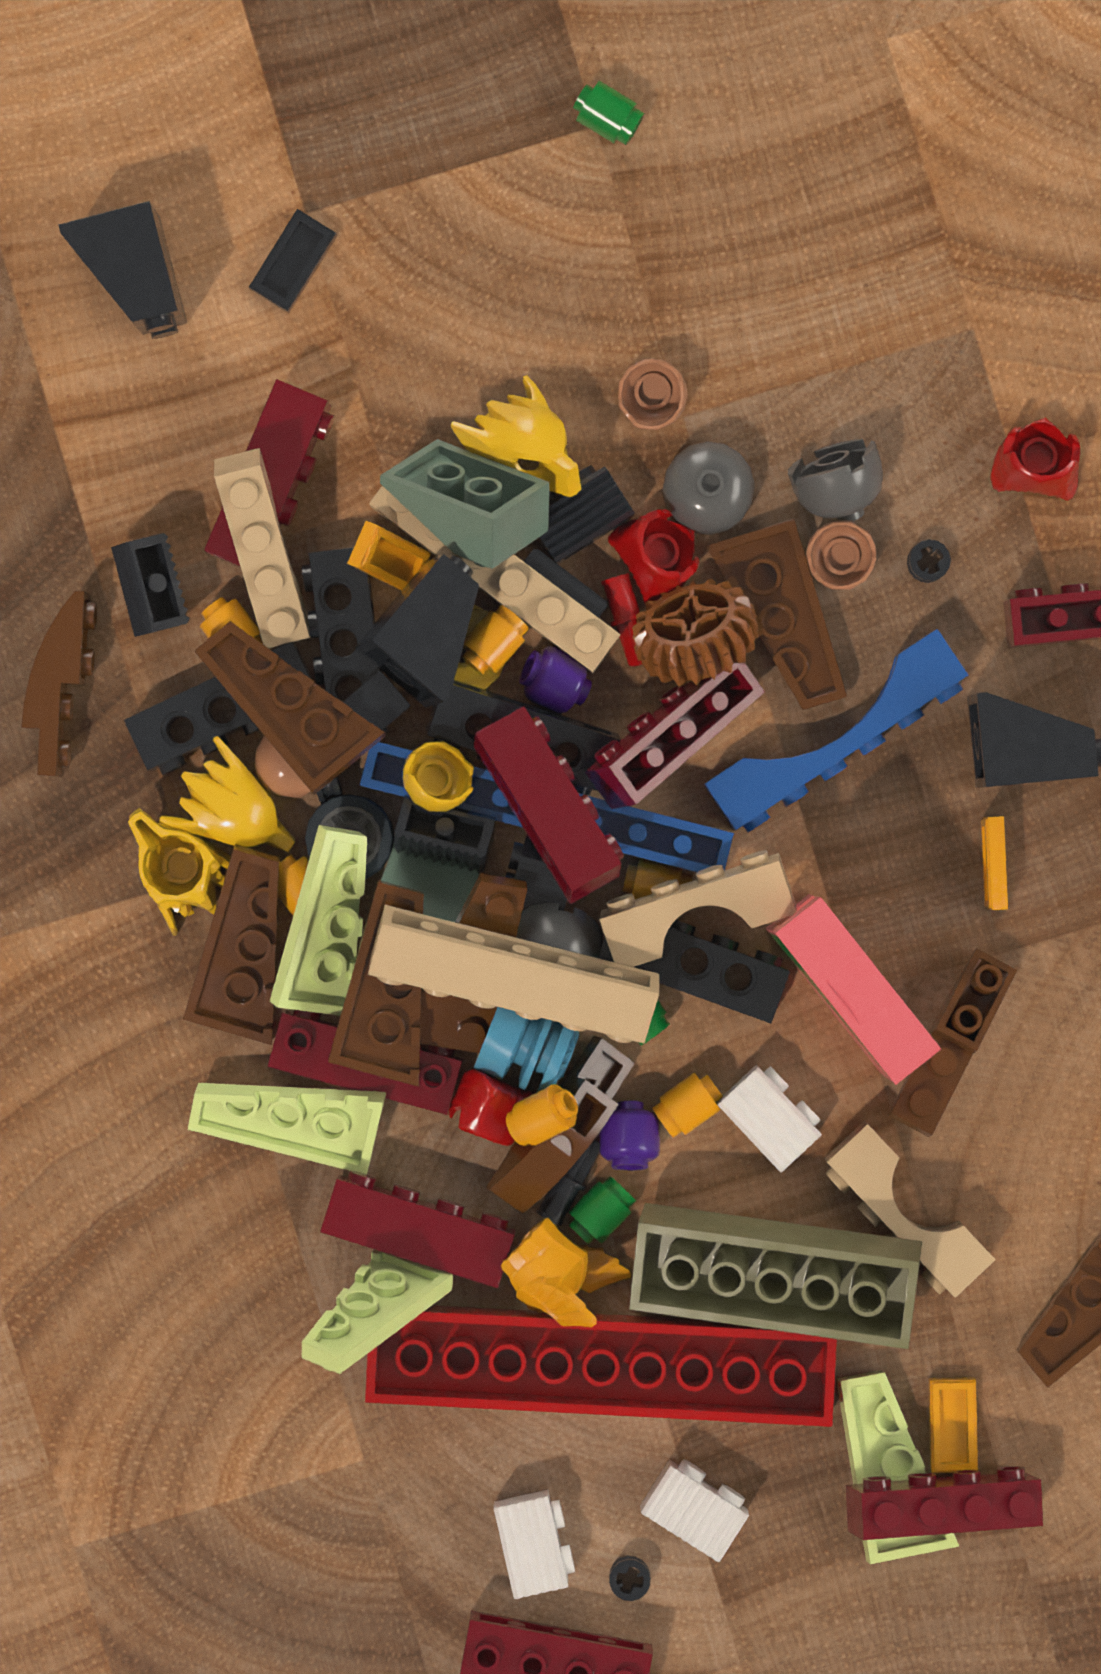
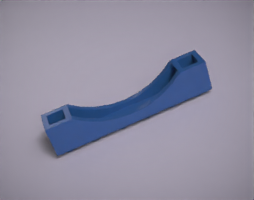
M936 629L894 657L888 679L877 700L861 720L840 738L816 751L792 758L771 760L742 758L703 785L733 830L743 826L748 833L771 818L766 810L780 800L787 807L806 795L809 791L804 784L819 774L826 781L845 769L847 764L843 758L855 750L859 749L864 756L884 743L886 739L882 732L897 723L901 730L925 715L920 707L935 697L942 704L962 691L963 687L959 681L967 677L968 674L939 630Z

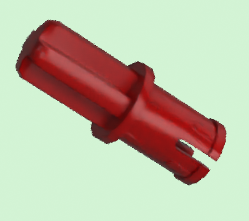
M626 573L601 581L614 621L610 622L611 627L616 626L618 633L621 634L620 641L627 663L630 667L642 665L634 649L635 643L632 627L637 624L636 615L640 613L630 581V574Z

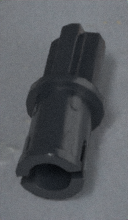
M594 1139L575 1164L547 1192L536 1213L562 1226L563 1220L580 1190L585 1191L587 1187L583 1183L600 1154V1143Z

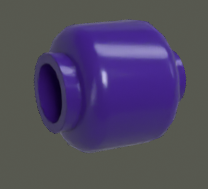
M555 646L545 647L540 652L533 651L527 658L519 679V683L524 686V694L529 701L558 714L567 712L574 704L581 706L585 702L592 685L591 680L586 679L587 668Z
M617 1102L619 1105L600 1131V1154L605 1160L610 1161L611 1167L616 1170L634 1171L647 1169L648 1162L655 1160L660 1154V1120L655 1113L644 1110L643 1102Z

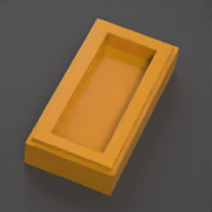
M365 521L347 564L402 591L424 563L428 562L431 553L374 523Z
M1004 816L983 817V820H981L984 905L988 910H1007L1008 893Z
M974 1377L928 1378L931 1473L978 1470L976 1379Z

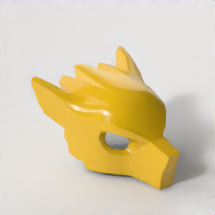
M528 375L523 376L526 398L507 395L509 404L495 400L486 403L489 413L485 416L477 415L475 418V423L481 430L455 421L451 423V428L457 438L470 452L548 481L549 491L572 497L582 490L578 465L568 457L566 451L567 434L564 424L550 410L544 396ZM518 459L538 461L539 467L535 470H524L520 467Z
M215 736L213 742L229 767L210 760L203 764L209 773L198 774L184 771L181 777L187 785L192 799L181 797L179 804L193 817V820L162 815L159 818V822L233 846L236 844L243 847H254L263 843L289 852L295 843V837L277 818L275 804L269 792L218 736Z
M139 807L130 814L128 823L139 845L138 866L140 878L149 895L157 903L172 935L176 936L178 930L172 909L187 917L195 913L192 908L193 905L205 909L214 915L217 906L215 886L222 888L225 879L220 866L227 870L231 856L199 835L164 823H157Z

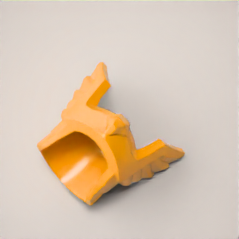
M544 1218L534 1225L523 1236L522 1243L501 1264L502 1270L509 1276L510 1282L516 1290V1298L526 1304L529 1310L539 1313L545 1312L562 1326L593 1327L596 1324L597 1319L595 1315L576 1296L580 1289L591 1293L606 1285L631 1278L630 1270L619 1265V1259L605 1254L603 1248H589L587 1245L577 1246L560 1232L549 1218Z

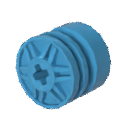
M497 1007L473 1069L502 1080L512 1064H518L522 1066L519 1077V1088L526 1089L533 1071L543 1074L537 1092L550 1085H556L561 1077L564 1076L578 1041L579 1031L567 1029L560 1022L544 1018L538 1020L525 1019L517 1015L515 1011Z

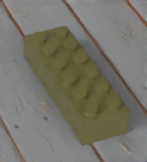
M645 1203L638 1222L629 1310L909 1349L922 1241Z

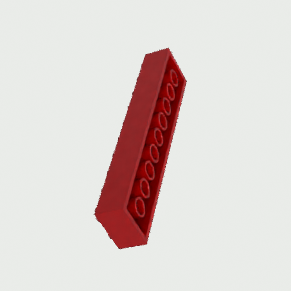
M432 1305L367 1354L365 1403L832 1427L837 1347V1339L699 1319L594 1314L597 1320L593 1327L562 1326L545 1312Z

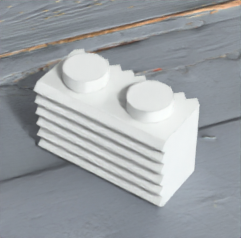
M755 1065L716 1103L780 1172H783L822 1135L814 1127L821 1120L803 1100L795 1106L785 1096L783 1092L789 1085L771 1066L763 1072Z
M669 1459L642 1501L640 1511L644 1516L650 1518L677 1537H680L683 1541L688 1542L691 1546L715 1561L720 1562L749 1517L748 1509L742 1506L745 1498L724 1484L721 1485L719 1490L703 1481L706 1473L691 1462L683 1459L680 1465Z
M543 1490L494 1501L495 1517L514 1599L567 1588L568 1574L575 1572V1566L570 1545L561 1546L557 1529L565 1527L560 1500L551 1501L549 1490Z

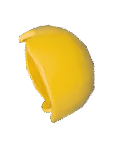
M444 741L425 742L412 751L406 759L403 768L404 788L412 801L428 811L446 812L462 804L473 791L474 767L465 760L464 755L459 749Z

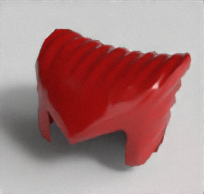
M1047 418L1031 422L1022 428H1012L994 457L990 474L993 489L998 492L1022 491L1040 493L1061 498L1065 501L1072 500L1078 489V471L1081 455L1079 439L1074 434H1069L1068 437H1065L1061 430Z
M657 509L615 528L607 538L608 543L619 554L624 564L628 566L629 571L633 574V579L636 580V585L639 587L645 603L659 600L661 593H669L675 590L676 586L682 587L697 571L700 563L698 556L693 559L695 550L694 530L678 522L667 520L672 514L666 509Z
M472 1069L463 1074L456 1095L451 1101L448 1115L452 1119L455 1112L461 1110L458 1126L460 1130L487 1139L493 1143L510 1146L515 1140L511 1136L506 1124L507 1113L512 1111L515 1103L536 1092L507 1084L488 1076L486 1073Z

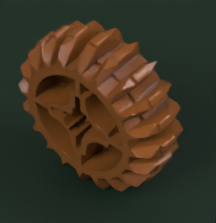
M712 578L703 584H698L695 580H692L688 586H676L675 590L669 593H661L657 601L646 602V611L636 615L637 624L632 627L635 643L634 649L637 658L642 662L650 677L658 676L662 683L674 680L678 687L690 680L696 686L700 683L701 679L710 677L715 680L716 675L723 671L732 673V665L734 663L746 662V653L755 650L754 641L759 637L757 616L749 598L743 594L740 587L732 588L728 581L716 584Z

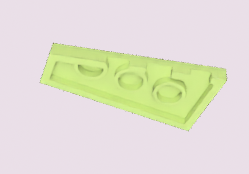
M323 825L318 826L270 1002L278 1008L341 1015L357 958L358 937L362 936L363 918L359 916L360 897L364 895L367 836L359 831Z
M198 1083L187 1130L367 1174L386 1092Z
M374 1249L371 1252V1262L368 1265L362 1264L357 1270L355 1282L350 1289L343 1288L336 1297L335 1308L333 1310H326L303 1339L302 1358L320 1365L326 1370L341 1374L452 1291L453 1274Z
M879 1370L836 1379L853 1484H863V1478L886 1476L891 1477V1481L908 1480L909 1474L926 1473L924 1462L913 1444L907 1430L908 1425L885 1372ZM954 1533L863 1540L866 1561L870 1564L959 1547Z

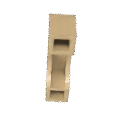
M260 448L215 459L214 478L263 645L271 648L310 638L308 614L297 576L293 572L277 518L272 489Z
M767 850L758 851L740 859L742 865L727 870H724L722 865L708 867L695 874L697 880L679 885L677 879L669 880L651 888L652 894L634 899L633 894H626L606 903L608 908L601 910L599 920L614 963L634 967L662 958L664 939L668 929L680 915L696 907L710 905L727 908L742 917L751 928L792 916L797 912V905L780 854L777 853L769 856Z
M865 1121L824 1158L831 1166L825 1174L844 1194L850 1188L855 1191L863 1200L857 1208L875 1227L883 1221L895 1234L893 1237L922 1241L920 1261L927 1269L921 1273V1276L939 1295L947 1289L956 1298L996 1260L960 1221L941 1227H926L910 1221L901 1214L892 1192V1178L900 1158Z

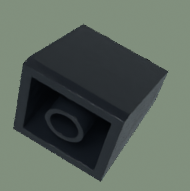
M150 201L58 224L64 239L143 335L150 333L152 339L164 338L178 333L177 326L187 324L161 219Z
M442 554L424 563L355 647L425 708L445 702L451 694L479 584L471 578L473 570L454 555L448 558L445 554Z
M987 692L967 696L976 788L1099 776L1098 767H1101V738L1095 739L1094 729Z

